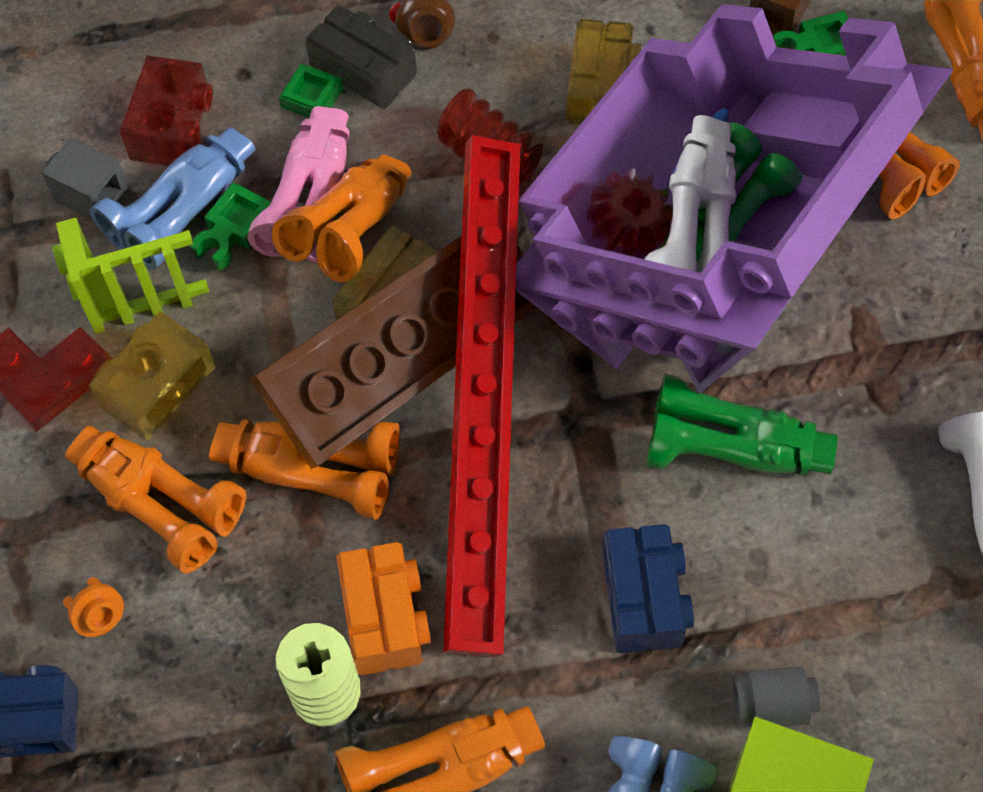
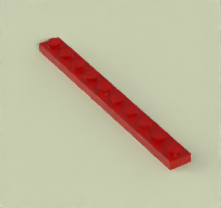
M473 135L465 144L443 653L497 658L504 654L520 144Z

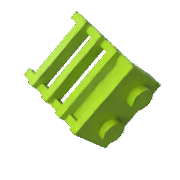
M77 218L56 223L60 244L53 245L52 249L58 269L62 276H66L71 296L74 302L80 301L95 334L105 331L103 325L105 322L122 318L124 325L134 323L132 314L151 309L154 317L164 314L162 310L164 305L181 301L184 309L193 306L191 297L210 292L206 279L186 284L174 250L193 244L189 230L94 257ZM163 253L175 288L157 293L144 258ZM132 262L145 297L131 301L127 300L113 268Z

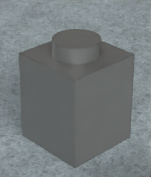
M71 137L59 152L54 153L50 157L46 168L42 172L54 201L91 219L90 208L99 200L109 198L119 202L129 189L117 159Z

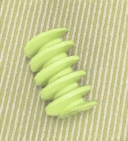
M309 623L291 630L280 642L276 653V669L279 672L285 690L297 715L306 723L318 727L334 726L350 716L357 707L361 695L360 679L351 650L344 636L333 627L321 623Z

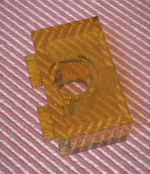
M159 311L149 323H144L135 330L129 344L113 360H108L99 368L89 386L101 409L148 441L211 373L215 365L205 341ZM158 369L152 376L141 377L149 370Z

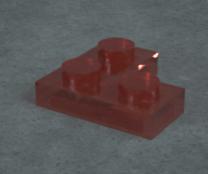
M81 327L41 358L10 328H7L0 334V396L36 433L117 368L113 358Z

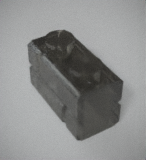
M337 5L325 17L324 23H319L305 41L311 67L342 78L343 86L382 109H386L396 99L399 91H403L417 73L415 48L410 40L401 33L394 32L391 35L377 27L374 20L362 11L353 13L343 6Z

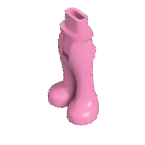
M316 106L312 109L309 119L301 122L300 132L291 143L282 178L271 204L250 225L247 239L256 251L270 257H281L272 241V228L275 222L293 208L298 207L299 198L304 187L312 186L306 205H310L325 195L342 179L346 164V144L350 137V131L346 127L349 116L345 111ZM317 245L312 254L307 258V260L318 263L316 256Z

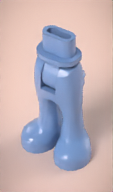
M231 127L227 128L218 137L209 135L204 140L205 146L197 144L179 156L135 202L124 207L109 198L99 200L90 208L91 217L106 238L119 250L180 233L212 201L218 200L225 193L228 185L233 182L234 178L241 174L245 169L243 161L255 152L253 143ZM172 202H174L173 205L165 213L160 215ZM163 253L144 258L146 266L150 270H154L165 260Z

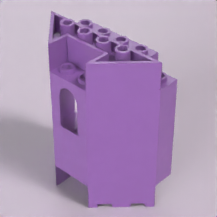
M727 4L720 5L691 43L651 38L519 199L518 202L529 221L528 226L536 236L533 238L534 242L516 263V291L616 370L634 346L651 355H658L660 353L681 359L698 394H700L756 349L954 69L908 64L895 22L848 18L839 30L846 56L776 47L763 8ZM726 108L729 111L728 123L743 125L751 130L762 144L761 154L735 183L736 197L749 180L752 172L767 154L775 153L786 157L802 173V182L794 192L787 196L771 198L766 201L747 222L735 242L724 241L701 273L645 260L649 253L657 250L664 243L671 227L673 194L669 187L670 177L684 150V138L692 133L694 117L699 115L713 117L720 109Z

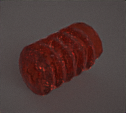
M471 88L461 90L450 100L438 123V140L446 147H452V151L460 158H465V144L471 135L520 144L519 186L527 181L535 171L543 154L542 144H537L530 148L532 135L528 131H521L517 134V123L513 120L504 122V114L499 109L490 111V104L486 99L476 100V93Z

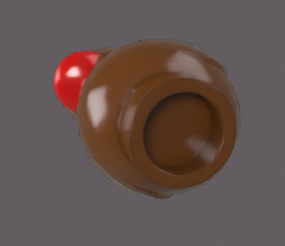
M400 0L389 10V18L392 23L396 24L400 36L407 43L418 48L431 49L441 46L450 37L454 29L455 14L451 5L446 0Z

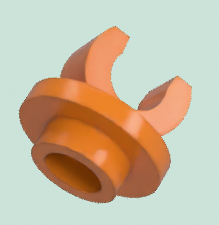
M91 577L87 580L89 586L81 590L74 599L69 595L63 599V605L68 610V619L71 626L77 633L85 637H97L109 632L120 621L124 611V602L118 591L108 584H102L99 579Z

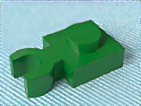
M845 11L801 21L798 33L781 31L776 33L773 39L776 47L846 56L839 30L847 21L848 16Z
M233 182L204 217L210 230L203 231L194 238L191 245L194 257L200 260L207 250L212 248L219 249L212 257L215 268L219 271L226 268L232 260L231 249L236 243L246 249L251 246L247 239L250 225L271 204V201Z

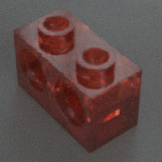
M146 56L120 129V135L130 160L169 166L188 149L199 144L201 135L200 121L203 112H209L213 101L212 84L207 83L202 63Z

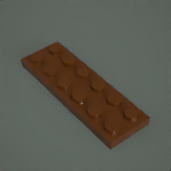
M461 236L249 379L311 469L322 464L456 367ZM518 244L516 263L523 256V252L521 251ZM517 291L515 292L514 324L537 308Z

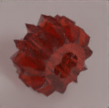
M634 168L628 171L624 178L613 172L607 176L604 185L600 184L595 187L590 197L592 204H590L586 212V220L595 224L592 229V239L606 237L608 240L606 244L607 251H613L617 246L623 248L625 255L632 257L638 249L645 255L653 252L658 244L657 242L664 241L671 230L669 223L673 218V206L665 203L669 197V189L656 190L653 187L654 174L642 181L638 179Z

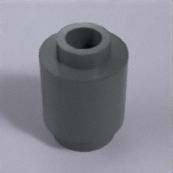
M802 666L747 671L746 677L733 678V703L738 725H752L755 716L784 727L809 725L811 713L820 711V694L817 680L815 677L807 678Z

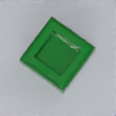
M300 63L278 97L280 107L309 118L312 109L316 106L332 108L344 89L343 81L340 77Z

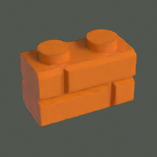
M398 542L373 546L368 550L362 548L341 552L336 555L351 653L358 674L363 676L384 672L390 668L399 669L420 665L423 662L420 645L430 644L431 639L426 611L414 612L411 593L422 591L416 559L405 560L402 543Z

